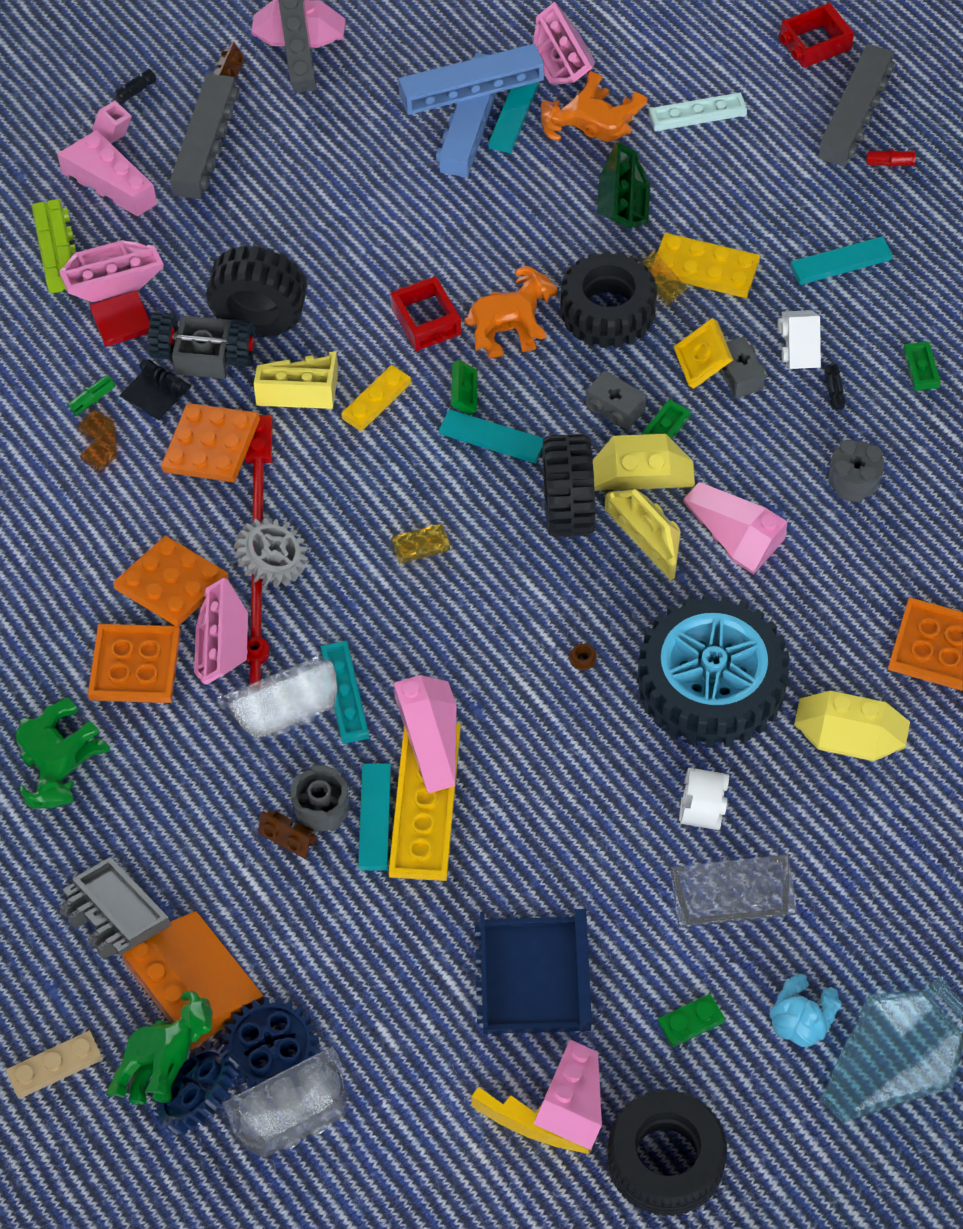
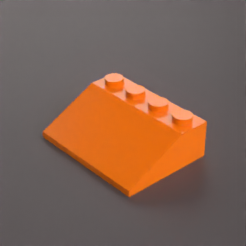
M197 911L171 921V926L121 955L126 967L170 1024L181 1019L180 1012L183 1006L190 1003V1001H183L181 999V995L184 992L194 991L200 998L209 1000L213 1012L212 1028L209 1033L201 1035L197 1042L191 1041L189 1048L191 1051L223 1029L226 1024L234 1021L233 1014L241 1016L243 1014V1005L250 1009L253 1007V1000L259 1003L264 999V995Z

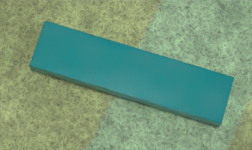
M539 82L510 89L490 138L489 149L512 154L539 87Z
M882 236L791 261L790 268L798 284L803 285L890 261L893 254Z
M450 409L439 428L441 435L537 464L543 451L544 438Z
M347 640L320 646L342 744L370 739Z
M362 764L359 871H388L391 764Z

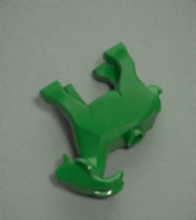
M68 697L60 699L56 704L47 706L43 714L38 718L21 719V725H19L15 733L16 741L21 750L19 754L21 759L28 767L34 765L40 771L37 792H29L23 785L20 786V793L23 796L24 802L33 809L55 808L72 803L74 796L71 789L74 786V782L70 781L63 785L61 783L88 758L110 751L109 745L101 738L95 741L91 740L100 732L90 720L65 739L56 730V723L60 718L71 716L78 711L77 706Z
M194 991L184 992L181 995V999L183 1001H190V1003L183 1006L180 1012L181 1019L172 1024L164 1021H155L154 1025L138 1028L128 1039L122 1063L115 1072L106 1095L111 1098L113 1096L125 1098L126 1085L130 1079L129 1102L134 1105L146 1104L145 1088L151 1077L146 1091L153 1093L152 1099L159 1103L170 1102L172 1083L187 1059L191 1041L197 1042L201 1035L209 1033L212 1028L213 1012L209 1000L200 998Z

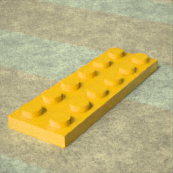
M456 723L455 786L429 794L424 785L404 727L389 878L447 881L461 732L460 723Z

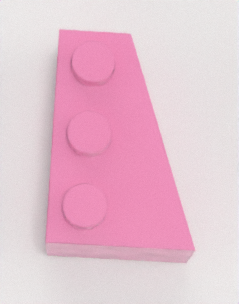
M569 1040L534 1125L590 1150L602 1126L598 1052Z

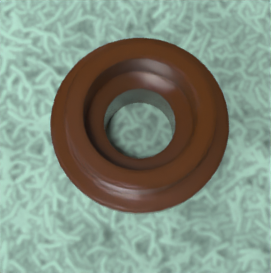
M588 644L576 645L569 654L570 664L577 670H589L595 665L597 660L595 650ZM586 657L587 660H580L578 658Z

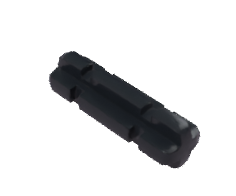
M147 69L141 73L142 76L138 75L124 85L125 88L120 87L115 91L116 99L120 103H124L130 99L129 96L133 97L147 87L146 84L151 85L156 81L155 73Z
M828 364L825 367V376L828 379L826 382L829 398L831 399V408L833 410H842L845 408L846 401L843 395L844 390L841 376L839 375V366L837 364Z

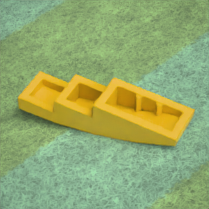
M480 1087L471 1096L474 1109L498 1124L525 1137L557 1148L589 1154L591 1151L534 1125L541 1106L535 1113L511 1095L502 1104Z

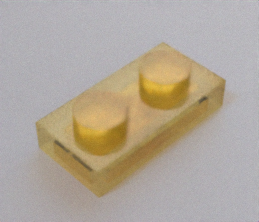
M655 251L642 261L648 267V272L650 271L653 274L657 284V294L667 306L687 291L686 286Z
M443 524L391 537V543L399 564L450 551V543Z

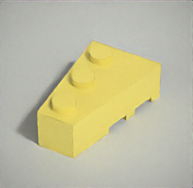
M337 351L329 352L327 357L314 359L313 355L306 356L305 361L294 363L284 360L257 365L254 379L256 406L333 409L338 379Z

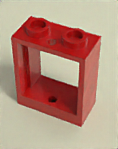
M831 3L783 20L779 33L780 42L788 48L793 59L798 61L802 68L852 50L854 38L853 30ZM822 26L832 37L808 48L798 38L799 35Z
M436 276L423 279L418 283L399 288L390 293L391 309L415 352L462 335L461 318ZM435 296L446 316L416 327L405 307Z

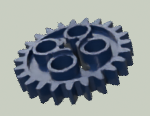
M265 997L264 1005L259 1006L258 1002L253 1000V1009L251 1010L243 1005V1016L233 1014L232 1017L235 1025L226 1024L225 1027L229 1034L222 1035L221 1037L223 1043L238 1056L236 1061L240 1066L236 1069L239 1072L236 1078L237 1083L241 1085L247 1081L248 1091L253 1090L258 1085L260 1094L265 1092L266 1087H271L272 1093L276 1094L277 1086L280 1085L285 1091H288V1082L290 1081L298 1086L299 1074L304 1077L309 1076L306 1066L315 1067V1060L311 1056H319V1050L315 1047V1045L320 1044L319 1037L314 1035L317 1032L316 1025H309L312 1022L310 1014L302 1017L304 1013L302 1006L297 1007L293 1011L291 1000L285 1006H282L280 997H277L274 1004H270L268 997ZM278 1023H285L287 1025L281 1031L272 1029ZM254 1033L258 1035L254 1041L248 1042L244 1040L249 1034ZM272 1042L274 1047L268 1048L266 1044ZM288 1049L297 1051L292 1057L282 1056L284 1051ZM259 1060L268 1061V1064L263 1068L254 1067V1064Z
M210 1042L206 1048L201 1045L197 1054L191 1051L189 1059L184 1062L172 1083L171 1101L168 1103L156 1101L159 1105L155 1110L158 1114L156 1119L160 1124L176 1135L180 1132L186 1135L189 1129L194 1132L198 1123L204 1126L206 1118L208 1116L213 1118L215 1116L214 1110L217 1107H223L222 1100L231 1096L228 1090L236 1086L233 1079L239 1075V1072L236 1071L240 1066L236 1061L238 1056L225 1044L221 1045L219 1042H216L215 1045Z

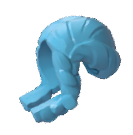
M796 974L791 979L786 980L769 1015L772 1019L776 1035L783 1039L791 1040L801 1047H809L825 1038L826 1033L831 1027L830 1024L834 1022L835 1015L842 1003L838 998V991L833 987L823 989L821 994L823 1012L814 1001L808 1000L803 996L792 997L809 986L806 975Z

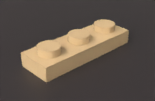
M89 1030L6 1069L18 1099H21L103 1059Z

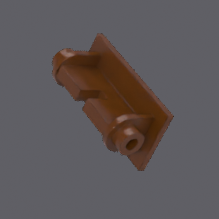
M234 41L231 43L230 48L222 51L217 64L218 68L215 69L213 74L231 76L236 81L245 58Z
M269 810L267 813L262 811L258 833L306 859L309 845L314 846L318 840L315 831L309 830L300 824H297L294 828L291 827L293 820L280 814L277 810Z

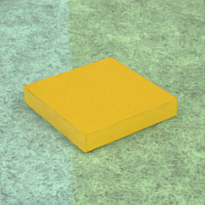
M711 318L674 346L688 386L693 389L733 361L719 323L714 318Z

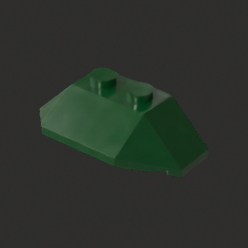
M617 142L614 144L599 176L597 213L629 229L645 226L649 221L650 184L642 165L638 161L640 159L638 153Z

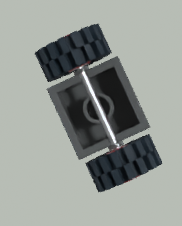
M154 312L151 316L152 321H150V329L148 330L149 356L158 359H173L176 375L226 379L229 365L244 367L252 365L253 354L255 353L254 346L256 344V327L253 321L181 316L178 326L177 315L173 313Z

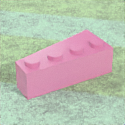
M97 130L57 153L62 174L67 177L71 175L81 185L92 187L96 190L97 194L113 199L115 204L132 214L140 216L157 205L154 185Z

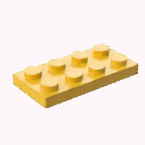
M665 233L651 273L655 277L747 299L761 255Z

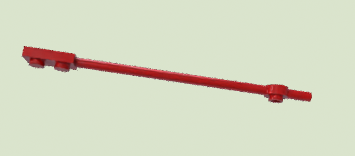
M259 415V423L245 456L246 464H253L252 523L254 519H257L260 524L263 521L264 463H272V415ZM251 574L250 638L247 639L248 653L245 662L250 664V688L259 689L261 687V664L268 660L270 650L267 641L261 637L262 579L254 582L255 575ZM253 647H259L257 650L251 649Z

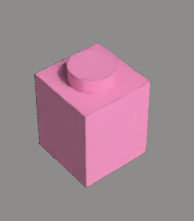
M113 101L98 111L92 130H97L112 144L125 136L132 115L116 101Z

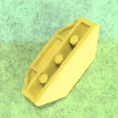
M667 434L613 436L593 459L595 491L695 487L693 460Z
M636 489L607 493L605 495V511L670 581L673 580L676 574L681 533L678 525L664 515L663 510L657 503H653L646 495Z
M827 691L800 698L794 725L802 731L805 737L818 750L876 761L897 750L905 749L910 721L886 702Z

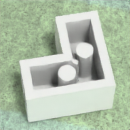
M812 310L782 312V318H778V333L782 334V337L786 340V347H782V362H786V366L789 369L821 367L820 316Z

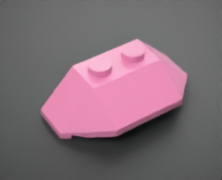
M278 0L271 1L254 14L252 35L270 46H285ZM304 0L311 48H318L344 38L346 19L322 1Z
M555 2L536 16L537 26L533 44L536 45L544 62V74L549 83L557 85L576 82L591 70L595 64V60L578 30Z
M121 240L74 253L64 268L59 271V274L69 294L90 302H96L140 290L163 268L164 264L155 246H145L140 243Z
M222 578L206 588L204 594L206 599L201 606L196 624L194 673L206 685L247 660L248 612L226 578Z

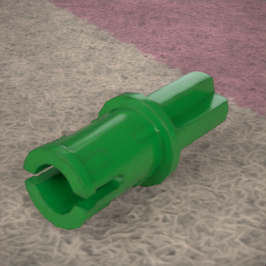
M106 375L89 388L85 387L84 392L67 403L68 408L71 407L70 411L76 417L79 416L80 413L92 404L97 405L100 398L114 389V381Z

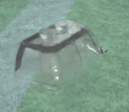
M317 656L217 697L220 708L230 712L238 725L256 739L272 733L274 736L289 731L288 726L299 723V725L310 723L315 720V715L334 707L337 694L336 673L331 660Z
M789 854L671 867L678 928L797 914Z
M334 1046L223 1102L228 1124L236 1138L247 1150L264 1158L283 1148L288 1150L295 1147L302 1138L310 1134L318 1135L325 1131L329 1124L343 1118L346 1115L347 1094L339 1056Z

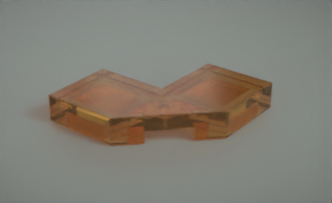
M94 409L78 425L79 432L94 440L80 455L82 462L101 473L118 456L116 430L113 420Z

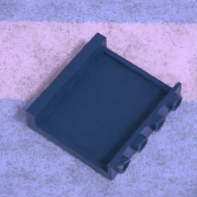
M574 909V917L485 919V912H480V922L475 923V940H481V950H475L476 968H482V977H476V996L482 995V1005H477V1024L483 1023V1034L591 1031L592 1013L586 909Z

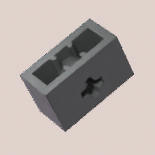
M744 336L727 341L726 343L733 361L720 369V372L734 398L763 390L767 372L764 365L759 364L753 345H749Z
M604 370L586 390V406L594 413H599L608 418L614 425L628 430L646 410L647 395Z

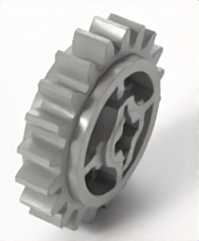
M264 518L261 524L257 519H254L251 525L247 523L243 530L239 532L237 541L234 544V548L237 549L234 557L241 558L238 567H247L245 571L246 576L251 573L255 575L254 582L263 579L264 586H267L270 581L273 582L275 588L281 582L288 586L291 580L295 582L304 571V565L308 560V557L304 555L308 549L300 546L304 541L303 538L296 539L294 537L297 530H292L291 532L287 530V523L281 527L279 526L278 519H275L272 524L269 523L267 518Z

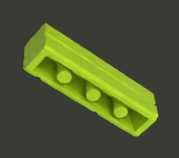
M59 199L50 200L47 203H34L32 211L48 290L51 294L62 292L66 288L59 271L64 268L69 259L77 252L75 244L70 245V241L74 240L71 226H66V223L70 222L68 208H62L61 200Z

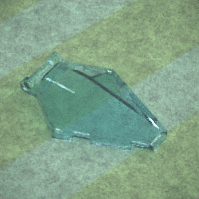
M942 976L934 980L924 990L868 995L859 1014V1019L852 1034L848 1037L821 1098L824 1105L841 1124L954 1087L963 1052V1025L959 1028L932 998L938 994L962 1020L963 1002L947 987L948 982Z

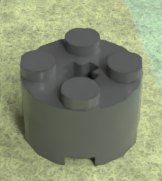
M847 439L841 442L832 455L828 474L829 486H832L839 498L850 502H861L863 498L869 497L872 494L874 496L877 493L884 471V459L881 449L876 445L863 441Z
M315 765L310 767L311 770L304 772L302 775L299 776L298 774L291 785L293 811L298 823L310 830L335 831L341 826L349 812L348 786L336 769L326 765Z

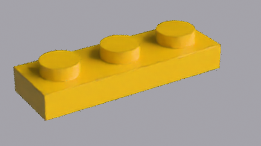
M390 365L341 413L342 419L362 432L411 384V377L395 366Z

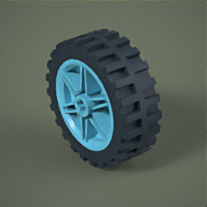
M711 595L702 596V601L693 602L692 598L685 599L682 607L677 608L673 604L667 608V616L665 618L659 614L654 619L653 629L647 628L644 634V643H641L639 651L638 693L640 699H645L644 709L649 715L654 712V723L659 728L666 725L669 728V735L676 739L680 734L687 737V744L693 746L695 741L706 742L705 748H714L715 742H723L724 747L733 746L735 739L741 738L743 743L751 740L754 730L761 734L766 730L767 720L773 722L777 717L778 708L782 707L790 669L788 668L789 651H784L786 641L783 635L776 637V624L772 620L766 623L763 620L764 613L759 609L755 612L748 610V603L740 600L739 605L729 602L730 597L722 596L721 601H712ZM727 690L730 691L728 695H722Z

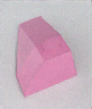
M698 482L683 499L684 504L699 522L705 524L710 530L713 539L717 543L720 542L725 548L728 557L753 575L785 540L788 522L765 507Z
M422 675L394 682L395 700L427 793L455 786L457 705L449 682Z

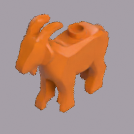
M590 71L584 89L562 109L559 107V100L555 102L542 101L541 122L546 136L554 141L561 140V136L554 131H561V127L566 125L576 126L590 138L595 137L604 142L616 141L623 135L631 133V127L627 123L632 121V116L637 114L647 104L648 98L634 91L632 100L624 98L622 105L613 107L610 103L603 101L609 95V89L598 88L603 77Z
M524 266L515 271L516 276L524 275L516 280L517 284L524 283L521 289L517 292L509 293L493 292L489 296L480 297L473 304L468 317L464 318L465 324L477 327L474 333L475 350L478 351L484 348L489 359L504 355L502 347L494 340L496 332L515 329L519 335L522 352L536 349L533 338H546L544 329L537 324L535 319L537 299L541 300L544 298L545 302L548 303L550 297L557 296L558 288L546 275L532 267Z

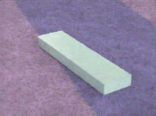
M741 92L649 108V117L654 131L747 115V108Z

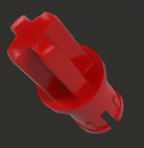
M890 149V151H868L866 154L867 165L889 166V168H893V166H914L916 160L915 151H894Z

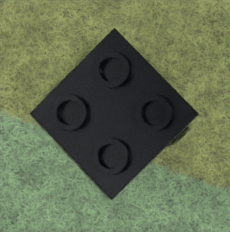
M143 359L139 364L141 373L119 397L155 419L160 420L191 388V385L183 381L182 378L173 375L169 370H165L162 366L153 363L152 360Z

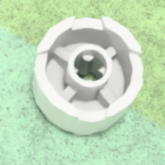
M688 768L684 784H686L684 794L681 797L680 824L720 830L722 815H725L727 798L724 797V791H727L729 774Z

